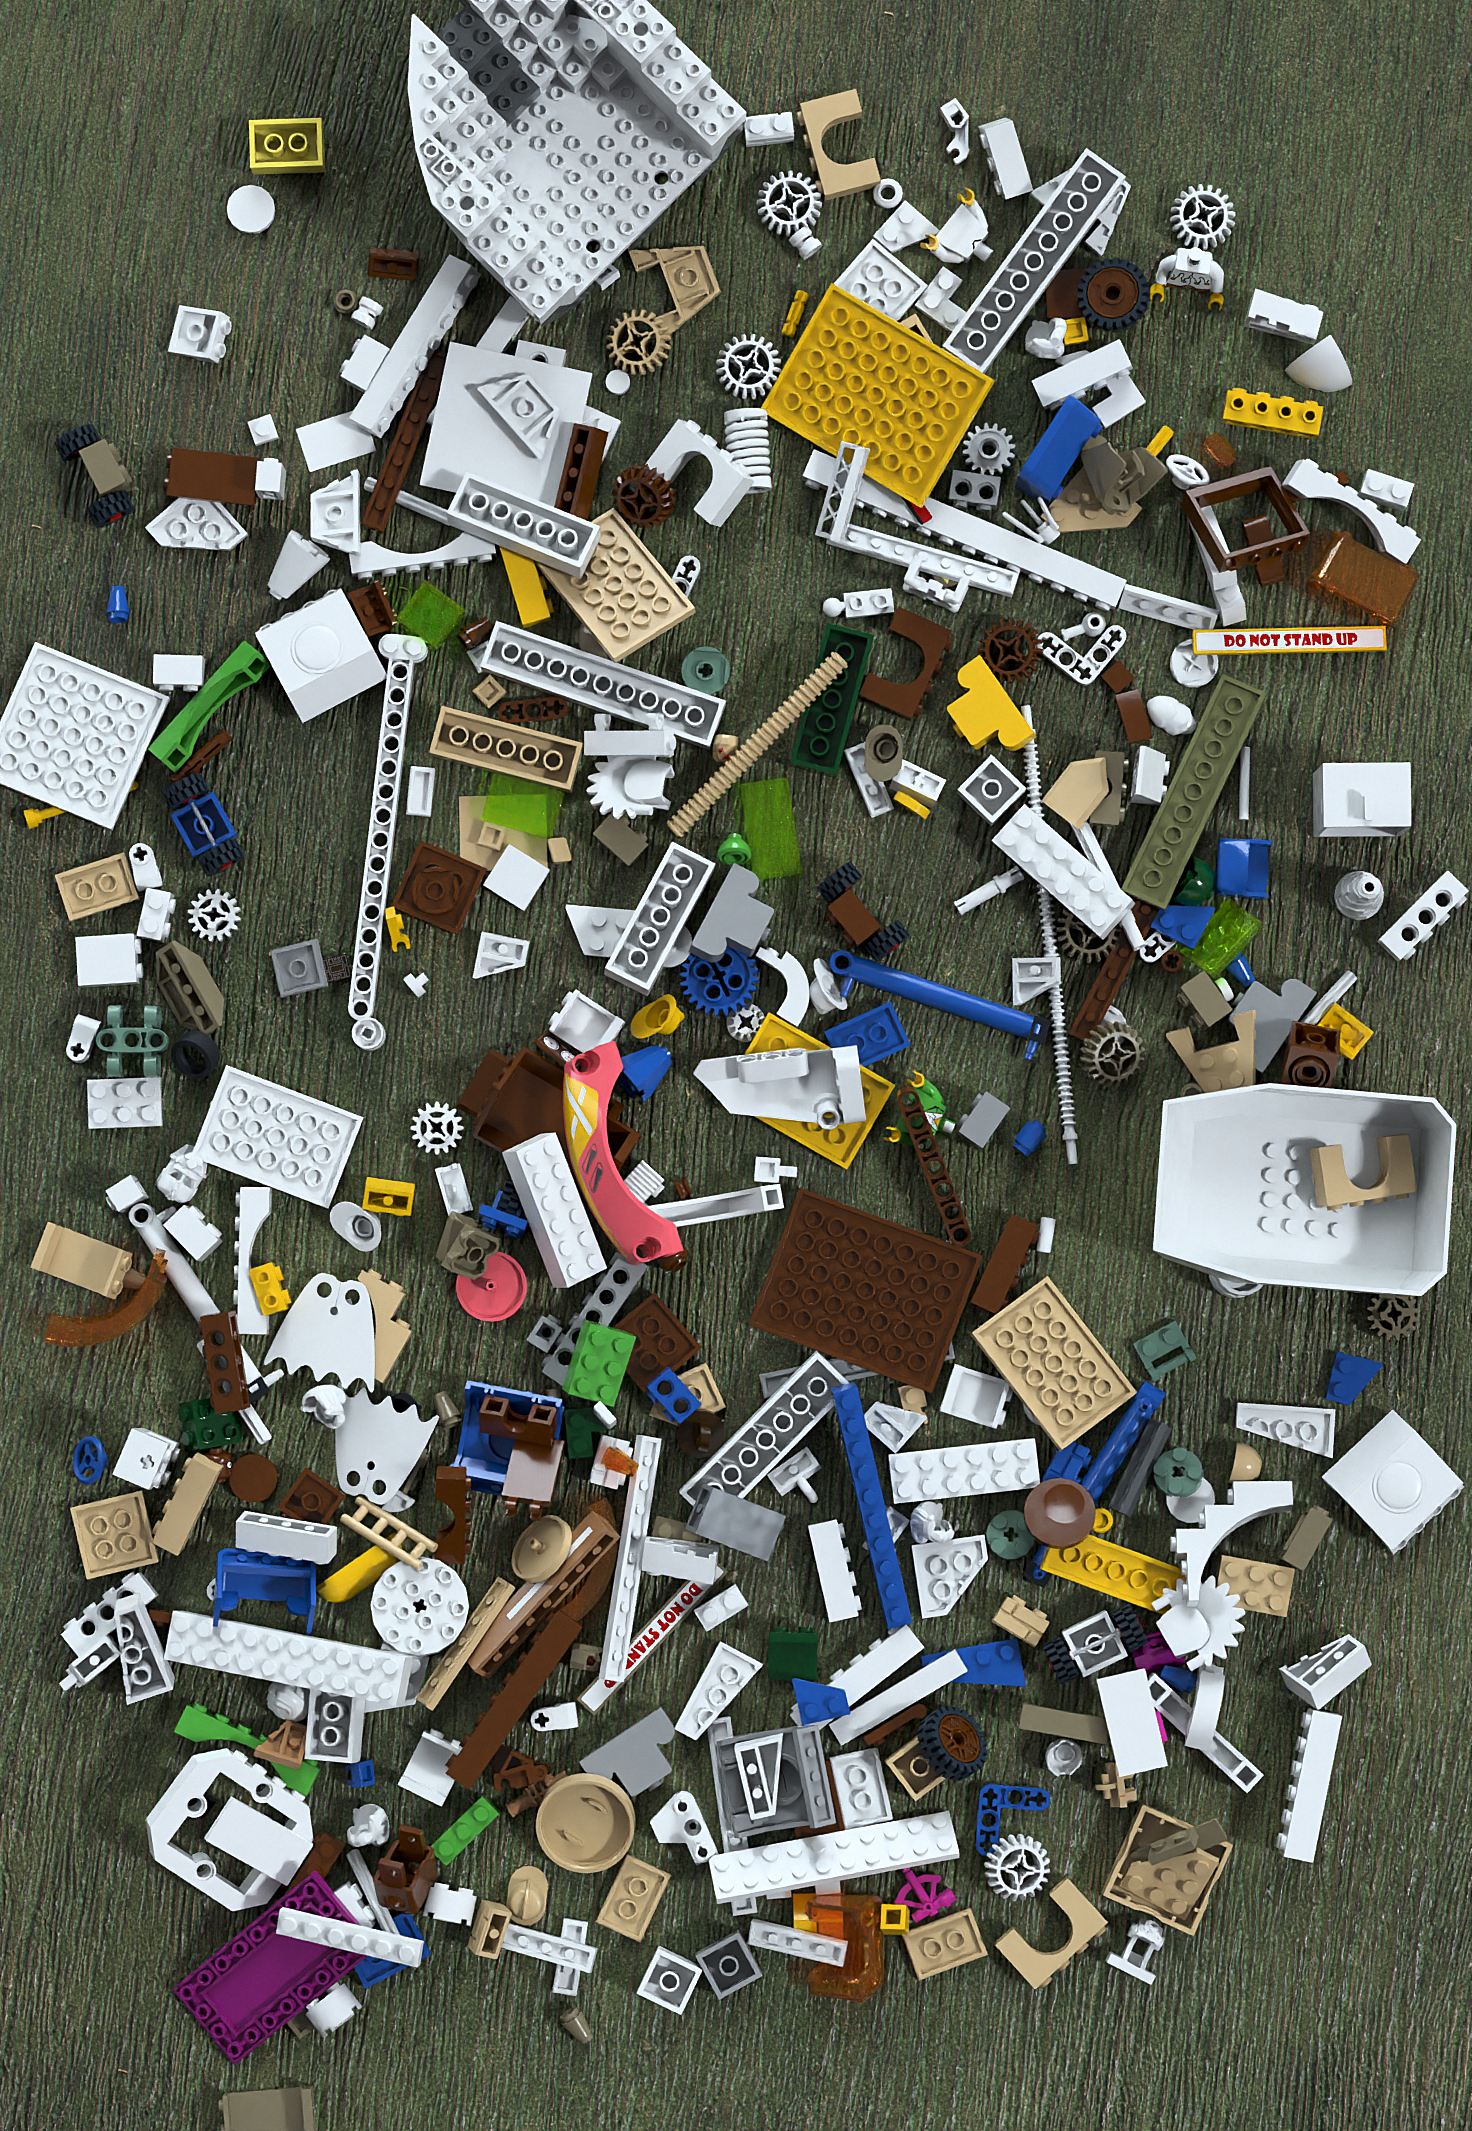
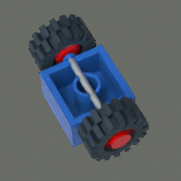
M195 773L170 785L169 788L162 792V795L170 810H178L171 814V817L193 858L198 860L205 875L209 877L240 862L245 858V854L237 841L239 836L217 795L214 792L206 795L210 790L201 773Z

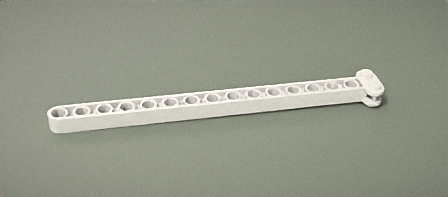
M387 634L380 639L378 644L379 651L384 658L389 660L348 1005L351 1017L357 1021L362 1018H371L375 1006L414 663L423 661L428 654V648L424 640L416 636ZM400 666L407 669L406 676L396 678L394 676L395 669ZM400 690L404 693L403 700L397 703L391 700L392 693ZM393 714L400 715L401 723L398 726H390L388 723L389 717ZM395 738L398 740V747L392 751L386 749L385 744L387 740ZM388 762H392L396 765L394 773L387 775L383 772V766ZM385 786L393 789L392 796L387 799L380 796V790ZM382 810H387L390 813V819L385 823L377 820V815ZM379 834L387 836V843L382 847H378L374 843L375 837ZM376 858L383 859L385 863L380 871L372 869L371 864ZM373 882H378L382 886L381 892L377 895L369 893V886ZM371 906L379 909V914L375 919H369L366 916V910ZM368 930L376 933V939L372 943H366L363 940V935ZM365 954L372 955L373 964L369 967H362L360 964L361 957ZM363 978L369 979L370 988L367 991H360L357 986L359 980ZM360 1002L366 1003L368 1007L366 1014L362 1016L355 1013V1006Z

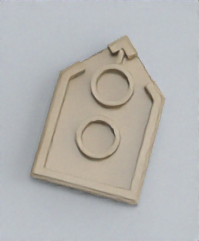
M1106 758L1071 762L1041 801L1080 830L1109 792Z
M706 1363L677 1376L701 1402L702 1405L697 1409H706L715 1413L726 1408ZM667 1381L662 1382L658 1392L661 1394L669 1392L671 1388L670 1383ZM678 1399L673 1405L674 1410L677 1412L684 1411L687 1407V1402L683 1399ZM660 1401L657 1404H653L650 1416L678 1426L677 1420L671 1422L662 1412L666 1408Z

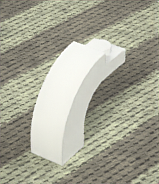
M767 946L766 949L760 947L755 957L781 973L787 984L788 992L786 999L776 1016L797 1028L805 1016L809 1003V983L805 971L800 963L787 951L783 958L779 959V953Z
M1206 1664L1198 1667L1196 1692L1186 1728L1185 1746L1209 1751L1223 1696L1224 1668L1213 1664L1210 1667H1207Z

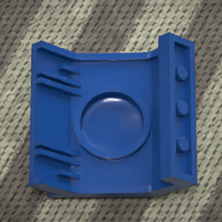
M467 1380L465 1386L466 1408L460 1443L455 1462L450 1464V1466L467 1467V1476H471V1490L501 1496L515 1439L480 1433L479 1411L485 1396L510 1399V1408L519 1415H529L533 1404L557 1408V1431L554 1436L556 1440L560 1439L565 1406L562 1404V1399L554 1396H543L529 1391H518L504 1386L498 1387L483 1382Z

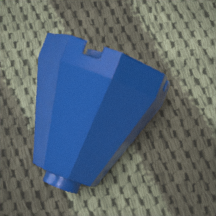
M656 1044L621 1057L623 1069L616 1081L633 1100L636 1097L640 1098L637 1103L642 1105L650 1098L672 1064L670 1060L672 1055L666 1047H659Z

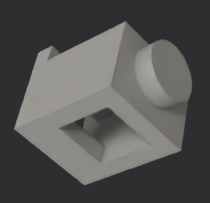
M550 1314L547 1318L542 1315L527 1341L548 1353L563 1331V1328L559 1326L561 1321ZM544 1328H550L551 1335L549 1337L542 1335Z

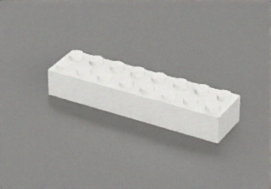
M816 1350L679 1490V1493L693 1507L703 1483L743 1499L834 1406L830 1388L850 1383Z

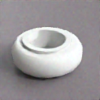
M888 178L882 179L881 184L876 185L873 190L874 200L882 208L895 207L899 204L903 195L902 187L899 183ZM883 188H892L895 191V196L889 200L882 198L881 191Z

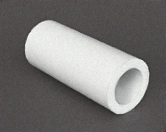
M1041 1217L1036 1251L1051 1252L1056 1219Z

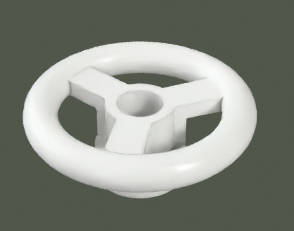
M1178 454L1167 458V469L1173 475L1172 482L1177 487L1186 490L1190 486L1197 488L1209 484V474L1195 460ZM1173 462H1182V463H1185V464H1187V465L1181 466V465L1175 464V463H1173ZM1194 469L1201 475L1202 480L1195 474Z

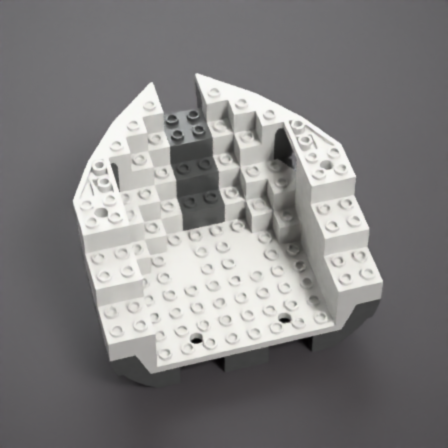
M459 0L464 8L437 35L417 16L412 14L408 96L415 149L432 206L448 224L453 235L462 242L487 273L542 326H547L550 322L577 306L594 289V281L624 251L629 254V251L633 250L662 221V213L692 183L697 186L713 170L737 135L742 131L746 122V111L711 78V70L676 37V28L647 0ZM658 173H664L668 176V181L665 184L660 185L655 182L654 178ZM590 241H596L600 244V249L597 252L591 253L586 249Z

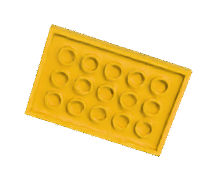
M769 1012L744 1055L795 1048L815 1051L831 1049V1047ZM859 1064L866 1121L848 1124L841 1123L830 1130L822 1128L819 1123L761 1116L755 1117L841 1167L848 1169L896 1085ZM825 1112L823 1114V1117L826 1118L834 1116L832 1112Z

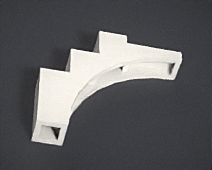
M1233 1481L1231 1489H1227V1504L1231 1505H1205L1203 1512L1199 1513V1528L1203 1529H1176L1174 1537H1170V1551L1175 1552V1559H1185L1181 1561V1575H1185L1186 1584H1182V1599H1186L1187 1607H1197L1200 1580L1204 1566L1211 1553L1227 1535L1237 1527L1255 1518L1291 1511L1293 1506L1292 1481Z

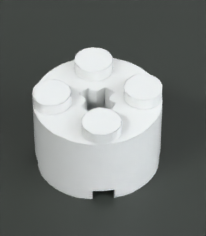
M435 1882L434 1887H430L426 1897L423 1916L428 1917L429 1912L433 1913V1919L460 1924L461 1920H467L466 1925L471 1926L477 1896H473V1890L459 1887L458 1892L448 1890L449 1885Z
M336 1982L326 1990L328 1995L320 2001L316 1998L306 2006L308 2012L305 2015L323 2038L328 2036L325 2032L326 2030L330 2029L333 2032L354 2015L352 2010L355 2007L358 2010L362 2008V2005L345 1983L340 1986Z

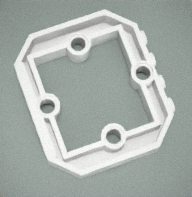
M225 1748L193 1755L146 1818L150 1853L155 1861L231 1911L267 1904L281 1883L253 1868L241 1886L238 1887L216 1873L215 1864L207 1854L197 1852L191 1856L169 1842L187 1816L197 1818L205 1813L207 1801L203 1794L217 1775L222 1772L246 1788L256 1802H267L290 1819L285 1824L286 1828L311 1842L313 1841L309 1806L304 1801L305 1796L295 1789L291 1792L285 1788L286 1783L277 1776H274L272 1779L266 1775L267 1770L259 1764L251 1765L248 1763V1758L240 1751L236 1750L233 1753ZM266 1784L262 1791L256 1792L258 1785ZM198 1798L195 1805L187 1806L189 1800ZM207 1864L205 1870L197 1872V1868L200 1865Z

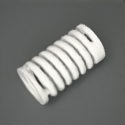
M742 408L724 412L725 434L727 435L725 442L728 445L726 451L734 457L732 459L733 462L737 465L739 463L745 466L750 471L748 475L754 476L751 478L755 481L746 494L763 493L772 489L771 477L763 476L768 475L771 469L767 467L770 464V459L766 457L770 454V451L765 448L769 445V441L764 439L769 434L767 430H763V428L768 426V422L765 421L767 420V410L760 408Z

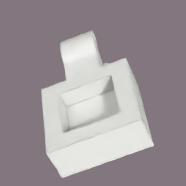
M756 1157L754 1181L779 1183V1176L797 1177V1167L780 1166V1158Z

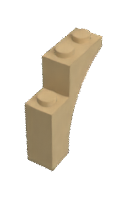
M369 1269L368 1272L362 1270L357 1279L365 1285L376 1318L374 1378L385 1383L413 1331L409 1330L410 1324L397 1318L396 1322L392 1320L406 1294L401 1292L404 1287L393 1281H390L389 1284L380 1280L382 1275L372 1269Z

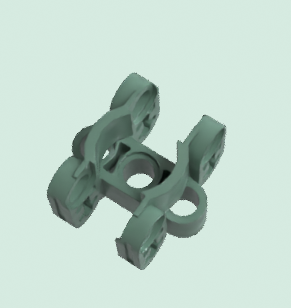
M109 1005L107 1022L110 1029L100 1031L96 1037L98 1047L105 1052L112 1053L107 1056V1075L111 1078H123L122 1060L125 1058L123 1054H144V1076L147 1078H160L161 1057L157 1054L158 1052H163L169 1046L167 1034L158 1030L161 1029L162 1023L161 1007L145 1005L144 1028H124V1007L121 1005ZM107 1034H112V1046L104 1047L102 1042ZM132 1034H136L139 1037V1043L135 1047L127 1045V1038ZM159 1034L163 1037V1044L161 1046Z

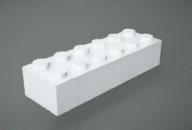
M466 472L447 511L448 525L580 579L601 538L600 526L469 472Z
M1025 804L992 839L995 845L1102 940L1135 905V902Z
M674 842L671 843L605 967L604 975L648 996L713 874L715 863Z
M556 1133L539 1134L502 1152L553 1288H568L606 1269L605 1261Z
M1035 1438L888 1454L894 1504L1035 1488L1040 1484Z
M1309 1707L1307 1712L1302 1713L1300 1726L1304 1729L1302 1737L1298 1736L1295 1748L1299 1752L1297 1761L1293 1760L1291 1766V1775L1294 1777L1293 1784L1288 1785L1286 1791V1799L1289 1801L1288 1809H1283L1281 1823L1284 1825L1283 1833L1278 1834L1276 1848L1279 1849V1853L1284 1857L1313 1863L1342 1716L1337 1713Z

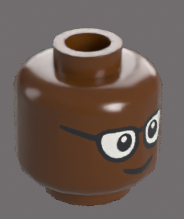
M222 1446L208 1448V1451L202 1453L209 1460L224 1465L216 1483L225 1482L226 1478L232 1474L231 1453L223 1450Z

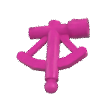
M910 1867L900 1869L908 1882L900 1889L894 1905L903 1904L920 1908L911 1914L916 1923L928 1915L932 1917L938 1913L937 1909L942 1906L948 1908L951 1906V1903L957 1900L950 1888L936 1895V1884L941 1881L939 1874H923L916 1877L913 1871L910 1870ZM932 1882L930 1898L921 1883ZM913 1889L921 1903L904 1900V1898Z

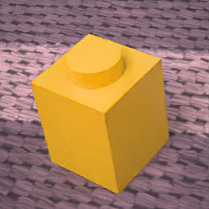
M881 1904L880 1929L884 1935H909L910 1910L906 1905Z

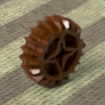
M637 464L633 467H627L624 472L617 476L618 478L613 484L614 489L611 495L616 497L613 504L619 506L617 512H623V520L629 518L631 525L638 523L639 528L646 525L649 529L654 525H661L664 520L666 521L670 517L675 507L673 504L676 497L673 496L675 489L669 487L671 480L666 481L664 479L665 473L658 474L657 467L650 470L648 464L642 467L640 464ZM638 482V486L630 487V483ZM653 505L658 506L657 510H650V507Z
M1009 618L1008 625L1004 619H1000V628L995 623H992L991 628L994 632L984 631V634L989 638L988 640L980 639V643L986 644L985 648H979L978 652L985 653L986 656L982 657L984 662L988 661L987 666L989 669H993L991 672L995 677L999 673V682H1003L1006 676L1009 684L1013 683L1014 676L1017 682H1022V674L1026 678L1031 677L1028 671L1029 668L1035 672L1038 670L1033 665L1034 661L1042 663V659L1037 658L1036 655L1037 653H1044V649H1037L1036 645L1042 644L1043 641L1042 639L1034 640L1039 634L1038 631L1035 630L1029 633L1032 629L1031 624L1028 623L1023 628L1024 620L1019 619L1015 626L1014 618ZM1007 631L1019 632L1018 636L1009 642L999 637ZM1025 638L1029 644L1028 659L1021 651ZM994 643L1001 651L998 663L995 662L993 657ZM1004 645L1015 646L1016 649L1013 650H1016L1015 654L1018 656H1007V648ZM1012 660L1023 664V666L1013 671L1003 669Z

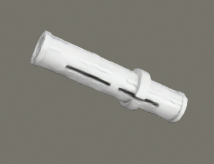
M1015 866L999 877L997 875L994 876V880L955 901L954 904L961 916L998 893H1005L1007 888L1024 880L1018 866Z

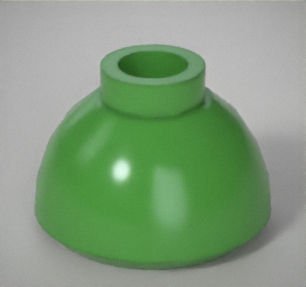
M733 833L729 834L727 839L720 845L717 857L725 864L733 865L735 863L741 865L751 859V850L749 845L742 840L740 834Z

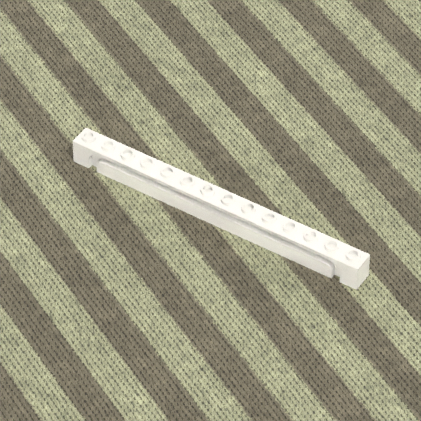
M814 449L802 477V480L806 481L805 485L815 490H818L819 487L828 490L836 458ZM846 470L838 474L837 482L841 489L845 487L848 473ZM863 473L855 507L863 509L866 506L873 509L872 513L879 517L885 518L887 515L894 518V522L898 525L916 527L918 533L928 537L931 534L940 537L939 541L949 546H952L953 543L962 547L961 550L967 554L975 555V553L984 556V560L991 564L997 565L998 562L1006 565L1007 570L1017 573L1021 571L1028 574V578L1034 582L1042 583V581L1051 584V588L1058 592L1064 593L1066 590L1073 593V597L1077 600L1095 602V606L1101 610L1109 611V609H1115L1127 580L929 497L924 505L932 515V519L920 525L900 495ZM835 486V488H834L833 493H835L836 491H838L837 488H836V486ZM838 494L834 498L841 499V496Z

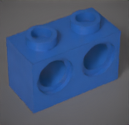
M668 1366L646 1385L649 1389L646 1394L655 1404L659 1401L666 1408L662 1412L671 1422L677 1420L679 1424L682 1423L702 1405ZM662 1381H667L671 1385L669 1392L665 1394L657 1391V1386ZM678 1399H683L687 1402V1407L682 1412H677L673 1408L675 1401Z

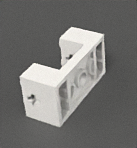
M132 1428L112 1475L148 1490H151L153 1487L161 1488L162 1484L166 1486L171 1472L168 1471L171 1462L175 1463L181 1451L178 1448L179 1442L145 1428Z

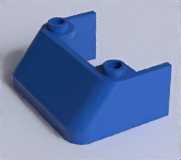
M1069 395L1021 469L1015 487L1038 501V497H1041L1048 507L1051 499H1057L1064 487L1060 484L1087 441L1091 437L1095 439L1103 427L1100 425L1101 419L1077 398Z
M222 1549L218 1553L216 1564L213 1627H218L220 1610H233L237 1607L238 1598L287 1602V1610L292 1615L306 1617V1634H311L316 1608V1563L304 1559L293 1560L290 1557L281 1555L270 1556L267 1553L258 1551L248 1552L245 1549Z

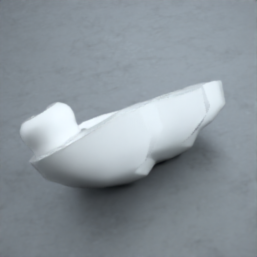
M1156 696L1147 702L1151 720L1157 727L1164 729L1167 733L1174 736L1177 734H1192L1196 730V722L1190 709L1184 704L1179 703L1176 699L1169 696Z

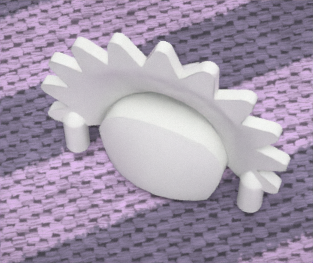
M672 755L607 756L608 762H597L595 767L599 773L588 776L589 781L594 783V785L586 790L588 795H595L590 801L591 805H602L600 808L602 815L613 810L615 819H619L626 811L629 817L634 819L636 815H652L653 808L669 810L671 801L666 799L662 793L665 778H674V771L671 764L657 761L656 757H671Z
M1213 1575L1203 1584L1200 1580L1197 1607H1187L1186 1599H1182V1584L1186 1583L1181 1578L1177 1579V1592L1164 1588V1596L1152 1602L1156 1611L1169 1603L1172 1607L1156 1624L1176 1658L1186 1656L1195 1650L1198 1651L1199 1655L1187 1662L1191 1671L1204 1663L1207 1667H1210L1213 1661V1654L1221 1659H1226L1225 1646H1238V1642L1232 1634L1245 1631L1244 1626L1236 1621L1246 1613L1244 1609L1234 1607L1240 1600V1596L1238 1594L1227 1596L1230 1585L1224 1583L1216 1587V1579Z

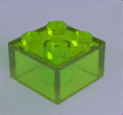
M425 580L396 619L400 625L424 640L435 651H438L466 612L463 607Z

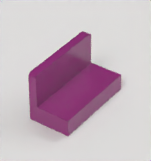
M1161 1631L1145 1635L1148 1644L1131 1651L1136 1670L1145 1668L1146 1675L1161 1671L1164 1664L1175 1667L1185 1663L1184 1656L1176 1658Z

